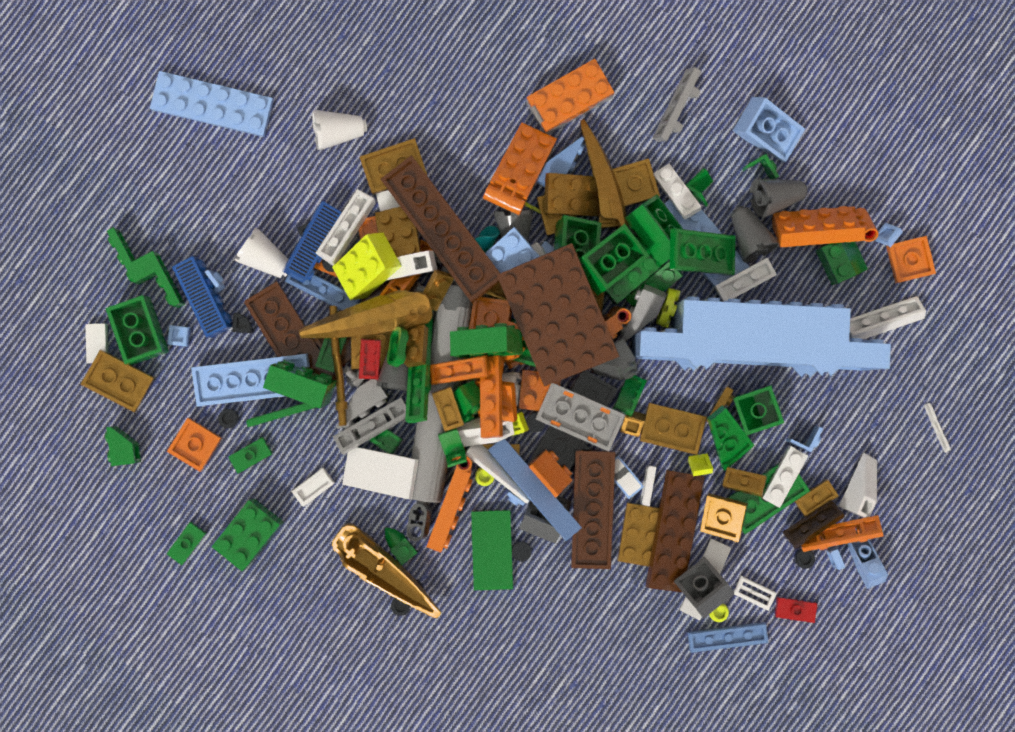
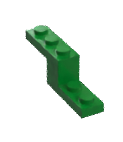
M114 227L107 230L109 235L108 241L113 248H116L118 252L117 258L122 265H125L127 269L126 275L131 282L141 285L157 276L156 282L160 288H164L167 294L165 299L168 304L176 308L186 305L159 253L151 251L135 259L121 231Z

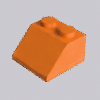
M545 449L528 466L556 498L573 481L570 478L572 473L565 465L561 467L557 463L559 458L552 450L548 452Z

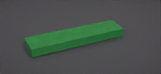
M301 403L247 419L246 423L248 427H254L312 410L316 407Z

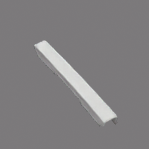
M930 403L925 404V410L944 452L947 453L951 448L938 423L933 407Z

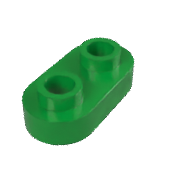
M396 327L390 336L387 363L394 367H399L406 359L405 351L409 335L408 331L404 328Z

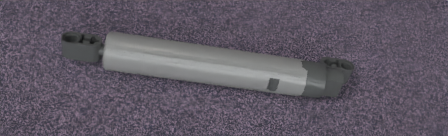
M434 253L437 270L449 273L444 266H439L440 264L443 265V263ZM453 280L438 310L435 312L430 365L464 359L450 356V331H457V327H469L473 303L455 280ZM462 381L439 385L431 384V391L428 397L427 421L417 422L411 458L419 460L412 497L413 500H417V503L410 509L407 525V537L411 541H419L428 536L432 516V508L428 503H439L442 501L447 472L446 456L438 437L439 433L445 431L432 392L451 386L454 393L461 386ZM418 509H421V511L424 512V515H421V513L418 512ZM416 526L421 529L420 537L414 533Z

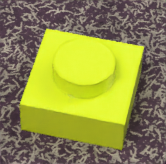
M522 412L517 413V420L513 422L514 435L529 430Z
M708 453L688 457V463L693 476L713 473V466Z

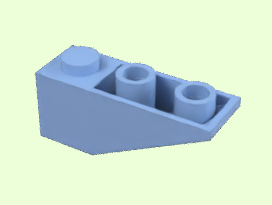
M868 539V541L861 543L860 541L847 543L858 573L866 588L868 589L886 582L888 573L870 540Z

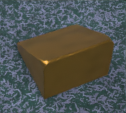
M636 411L633 412L632 416L625 414L620 432L639 437L645 422V414Z

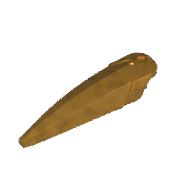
M580 120L592 173L595 176L598 188L599 222L602 223L601 228L612 227L618 229L624 224L628 227V222L625 219L627 215L624 201L611 164L587 122Z
M398 290L384 296L379 295L325 317L300 329L299 334L301 338H342L393 331L396 327L408 329L427 324L432 319L433 314L429 299L423 292Z
M347 523L342 526L334 537L332 546L339 554L345 568L359 575V578L419 611L435 618L440 616V609L420 584L389 553L374 542L371 536L354 524Z

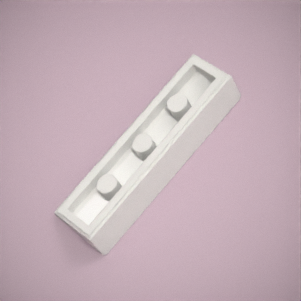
M357 189L316 251V254L334 266L340 260L375 206V199Z
M915 296L850 319L849 339H866L925 318L926 310L919 298Z
M483 445L469 446L466 450V456L525 503L530 501L488 452V449Z
M711 538L703 557L720 574L731 547ZM685 596L680 611L700 620L702 616Z

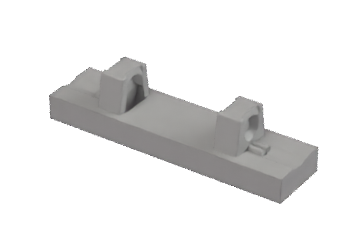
M696 67L685 70L653 136L654 140L658 142L667 141L672 131L674 133L681 132L684 125L677 120L688 97L697 98L700 94V90L694 85L701 70Z
M399 398L334 435L333 438L341 454H346L405 420L406 404L402 398Z

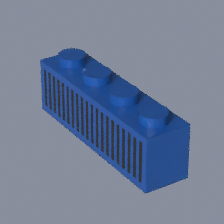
M324 201L318 205L282 272L302 283L307 279L311 280L315 273L313 269L315 263H320L322 260L316 254V251L341 215V211Z
M192 256L172 266L205 336L213 338L233 328L231 325L232 318L227 311L225 312L221 296L216 294L214 290L215 285L205 273L207 267L204 261Z

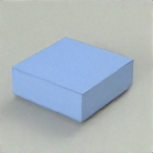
M885 222L878 231L879 235L875 241L891 247L903 231L901 228Z
M169 325L167 344L188 347L191 328Z
M835 547L826 549L832 567L838 570L845 568L839 550Z

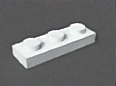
M670 164L653 173L656 182L684 220L702 210L701 205Z
M766 258L714 287L722 302L745 293L777 274L769 259Z
M789 446L761 498L780 508L808 455Z

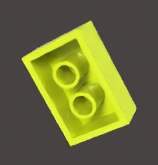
M384 233L366 234L332 268L351 301L367 298L402 266Z

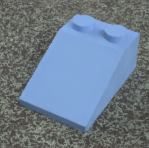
M752 97L733 131L745 141L786 163L805 128L767 98Z

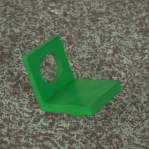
M767 154L749 163L742 169L744 172L754 165L761 163L769 179L779 178L776 164L773 160H769Z
M703 168L686 184V187L699 203L705 207L708 206L702 192L713 180L708 171Z
M457 428L439 433L438 437L446 456L447 467L467 462L465 449ZM455 457H461L458 460L451 461Z

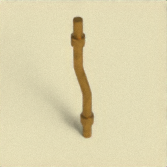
M329 306L330 315L337 313V306ZM331 338L332 358L337 381L336 410H338L339 426H346V410H348L347 401H345L339 338Z

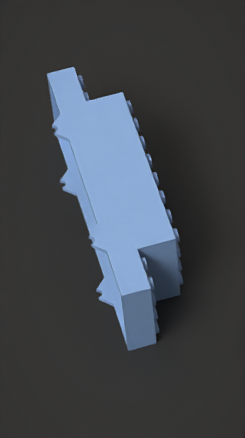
M687 297L676 304L677 309L672 317L671 329L657 332V328L645 327L632 336L631 352L635 359L676 361L684 371L688 367L694 371L701 365L706 370L713 363L792 367L801 377L803 374H808L810 378L817 371L821 376H823L824 372H828L832 376L838 369L860 371L890 369L891 344H883L884 340L881 339L864 341L861 338L849 339L851 309L844 308L843 304H831V306L823 307V303H810V305L802 306V302H790V304L782 305V301H769V303L761 304V300H749L741 303V299H728L720 302V298H708L704 301H699L700 297Z

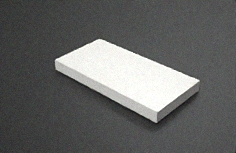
M356 447L347 454L342 485L412 499L419 460Z

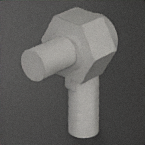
M349 367L343 369V373L347 376V383L351 387L358 388L367 380L358 378L359 370H352Z

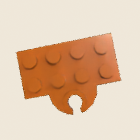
M480 297L473 302L469 329H476L477 325L495 327L494 324L506 323L507 326L513 325L515 329H519V326L511 322L512 310L507 300ZM520 355L500 356L502 357V374L504 361H512Z

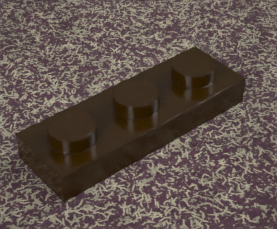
M830 500L782 533L792 547L797 549L845 516L838 506Z

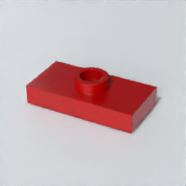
M361 338L359 379L378 380L381 339Z
M777 597L774 616L815 623L817 603Z

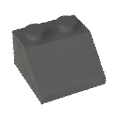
M623 338L615 343L620 356L592 367L591 369L594 374L621 381L624 378L629 379L638 372L635 357Z
M557 496V500L569 511L571 501ZM529 501L519 529L556 544L560 534L536 506Z
M705 557L674 581L703 619L735 594L725 579Z

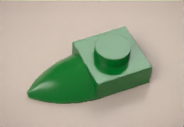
M385 528V538L390 551L401 565L418 553L401 532L392 528Z

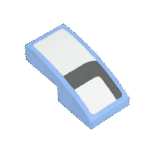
M616 456L614 482L626 497L630 499L644 486L623 460Z

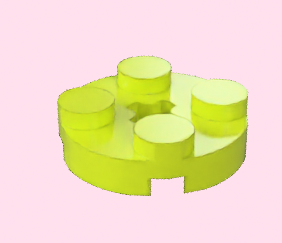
M672 288L667 289V296L657 316V325L668 328L671 321L669 316L673 317L676 312L677 305L674 304L678 301L681 291Z

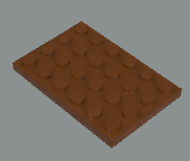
M573 243L497 274L544 387L620 356Z

